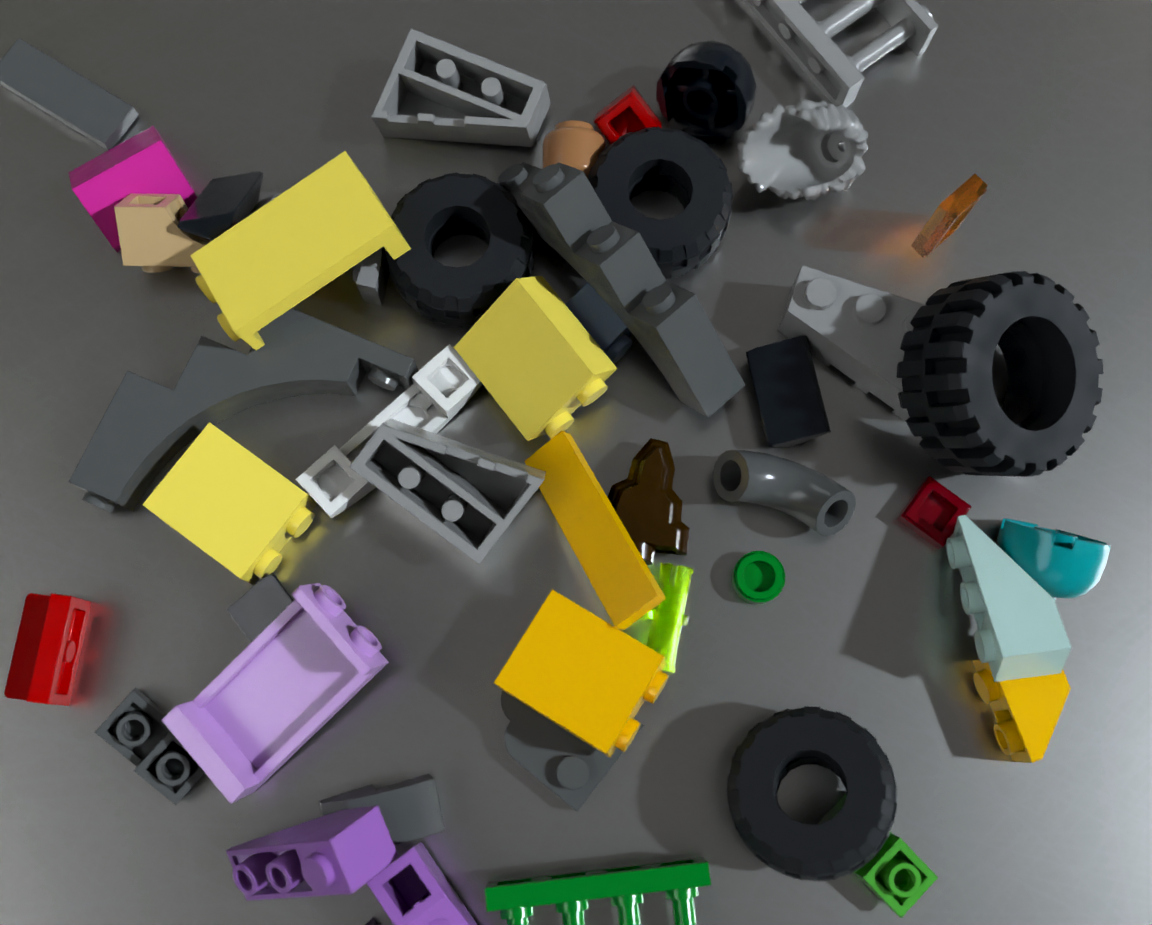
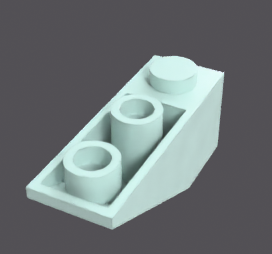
M966 515L957 516L953 537L947 538L946 541L947 556L952 569L959 568L963 583L960 585V596L963 609L967 615L973 614L978 630L975 631V646L979 660L982 663H989L994 682L1060 674L1071 651V645L1054 598Z

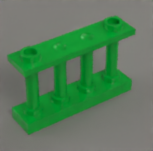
M703 857L500 880L487 883L485 887L487 912L500 910L501 919H505L507 925H529V916L534 915L533 906L555 904L556 913H562L563 925H585L584 910L589 909L588 900L610 897L611 906H617L619 925H641L639 904L644 902L643 893L665 891L666 899L672 900L674 925H697L694 897L699 896L698 887L711 886L708 861Z

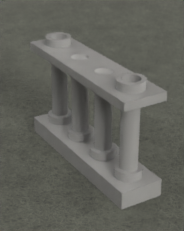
M742 0L835 107L843 105L846 108L854 102L865 78L861 74L863 70L903 42H906L917 56L921 55L926 51L938 27L928 8L923 4H919L916 0H851L821 22L814 20L801 6L806 0ZM875 8L890 24L891 28L853 55L844 54L830 38Z

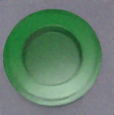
M753 551L745 554L735 564L731 574V582L734 591L742 600L751 604H765L777 597L782 591L785 584V571L781 562L774 555L765 551Z

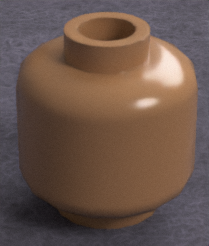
M576 120L560 122L555 125V130L549 132L544 137L542 169L559 162L584 171L588 178L590 169L597 161L598 155L605 149V140L587 122Z

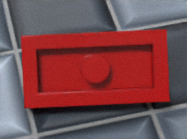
M33 593L26 596L4 691L5 697L33 703L70 706L92 605L91 601L53 593L50 596Z

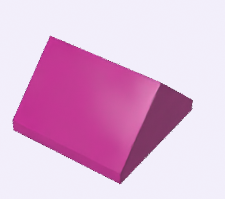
M154 126L68 172L73 192L116 252H119L121 248L114 206L130 193L180 194L188 209L198 198Z

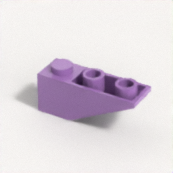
M378 805L340 810L233 846L226 851L233 867L232 875L234 882L239 890L243 892L246 901L353 894L399 857Z
M422 842L407 851L367 882V885L394 925H477Z

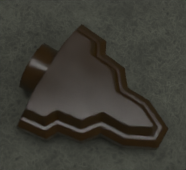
M652 438L648 440L633 458L628 478L613 484L608 494L610 503L647 565L653 564L655 553L687 555L690 530L681 521L682 500L672 489L675 466L668 442Z

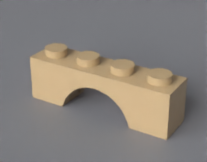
M130 193L114 206L123 266H142L143 271L150 273L168 271L173 267H191L192 272L200 273L190 255L212 240L178 228L180 219L188 210L180 194Z

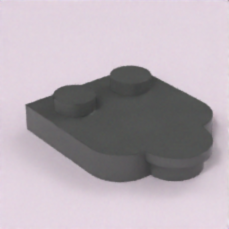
M502 690L501 707L505 716L510 720L504 736L505 746L509 755L575 811H578L623 752L616 748L611 758ZM641 723V725H640V727H639V730L637 731L636 735H637L638 732L641 730V728L644 726L642 723Z

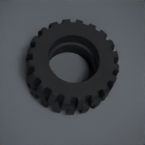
M1014 271L951 283L947 288L939 289L932 294L925 303L927 306H920L910 322L914 328L912 331L905 333L900 349L905 352L903 361L897 363V378H902L903 392H899L898 397L900 407L908 411L910 418L905 421L914 437L922 438L919 445L931 458H938L937 461L943 467L953 472H962L965 475L1036 476L1044 471H1051L1060 466L1068 459L1067 456L1075 453L1085 441L1082 438V434L1092 429L1097 417L1093 414L1094 407L1101 403L1103 388H1098L1099 374H1104L1103 359L1097 358L1096 346L1100 345L1096 331L1089 329L1086 323L1090 317L1083 306L1078 303H1072L1075 296L1060 284H1055L1052 279L1039 273L1029 274L1026 271ZM997 344L1003 353L1008 377L1007 391L1002 407H1000L992 382V363Z

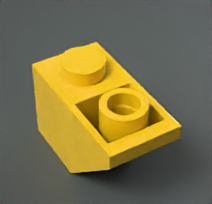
M979 659L973 660L977 671L973 675L974 684L981 699L985 703H990L997 724L994 725V734L1002 751L1006 755H1010L1013 762L1033 763L1042 760L1071 690L1063 669L1060 674L994 682L989 663H982Z

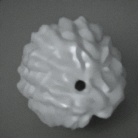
M802 99L796 106L788 105L783 108L782 105L778 104L772 108L771 113H762L759 121L755 122L754 126L745 129L743 133L744 140L738 144V157L740 159L738 169L748 174L747 180L751 184L756 183V189L759 193L769 188L770 191L775 192L778 197H783V199L790 197L795 200L804 197L806 200H815L820 195L824 197L830 192H840L843 189L850 188L856 177L864 172L865 165L861 157L868 149L866 143L868 132L863 129L862 123L854 112L847 110L845 106L835 107L833 104H827L825 100L814 102Z

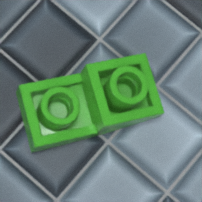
M846 794L832 807V809L818 822V824L828 821L836 816V814L844 806ZM891 832L879 852L865 866L853 872L900 918L907 913L938 878L900 837Z

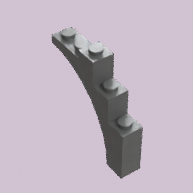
M522 162L521 164L510 166L499 175L497 184L500 183L511 191V194L516 199L517 206L527 217L532 231L555 249L614 310L660 369L682 403L709 418L745 386L696 294L666 281L640 233L611 220L584 171L559 162L543 169Z

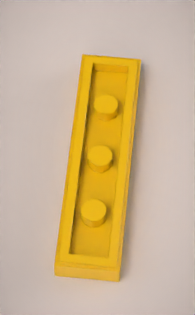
M563 430L560 431L524 462L528 466L546 472L545 480L539 486V489L614 626L625 630L664 601L666 597L573 437Z

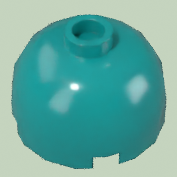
M1003 518L997 538V545L1051 595L1054 600L1056 598L1076 599L1087 594L1099 582L1111 545H1107L1105 542L1058 529L1052 530L1038 527L1037 524Z

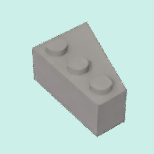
M411 28L371 118L383 137L532 147L551 102L546 82Z
M802 265L791 287L777 331L789 339L802 335L807 336L811 355L827 366L831 364L854 380L856 382L854 385L866 394L871 392L895 409L893 413L904 421L910 418L907 409L900 407L898 393L903 392L902 378H897V363L903 361L905 351L901 350L900 346L905 333L912 331L914 328L910 324L912 318L920 306L927 305Z
M389 419L380 425L349 466L478 564L481 563L545 480L546 474L545 471L394 419Z

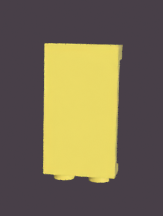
M344 151L190 256L201 275L195 278L196 283L204 295L213 304L217 302L222 310V313L217 316V320L223 330L234 342L242 339L257 351L265 345L258 331L383 246L394 260L409 251L411 247L347 152Z

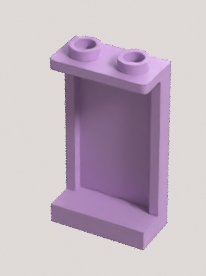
M320 583L300 585L292 593L295 600L193 701L176 705L162 719L163 723L230 804L254 793L389 663L379 652L382 647L376 636L364 626H357L344 611L346 608L344 600L335 590L327 585H321Z

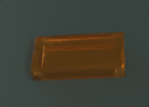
M973 174L937 207L911 246L922 257L925 255L929 256L960 227L986 193L988 185L978 175Z

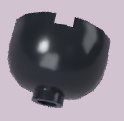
M717 41L693 43L679 51L668 63L656 86V100L665 119L669 122L673 117L677 123L687 127L682 129V131L699 140L701 139L705 143L724 142L730 139L735 131L741 129L752 111L756 94V82L751 65L739 51L728 44Z

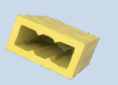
M543 276L516 278L454 346L458 354L527 441L545 435L552 439L560 431L568 429L574 422L571 414L581 404L585 407L597 400L608 388L604 382L618 369Z
M209 422L142 505L237 577L255 585L259 578L263 579L276 570L282 560L280 551L291 537L298 538L308 529L315 517V513L312 510L316 507L317 503L306 492Z

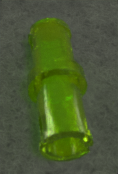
M661 562L658 585L666 599L647 613L646 619L651 620L647 646L665 656L666 665L662 671L675 673V662L682 626L687 627L689 616L684 614L694 569L682 565L676 567L673 566L674 564Z

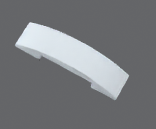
M450 344L412 376L413 384L340 449L334 445L295 479L331 519L376 488L349 466L382 423L389 419H394L437 434L482 385L480 380Z

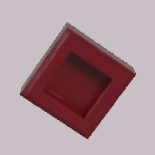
M929 476L923 481L896 519L931 545L940 549L946 544L947 538H950L954 533L957 516L966 515L972 506Z

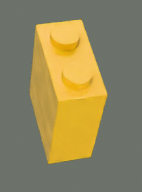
M552 589L497 676L494 684L518 701L611 758L616 748L622 752L627 750L641 725L634 717L645 700L651 704L656 701L669 675L662 672L666 665L665 656Z

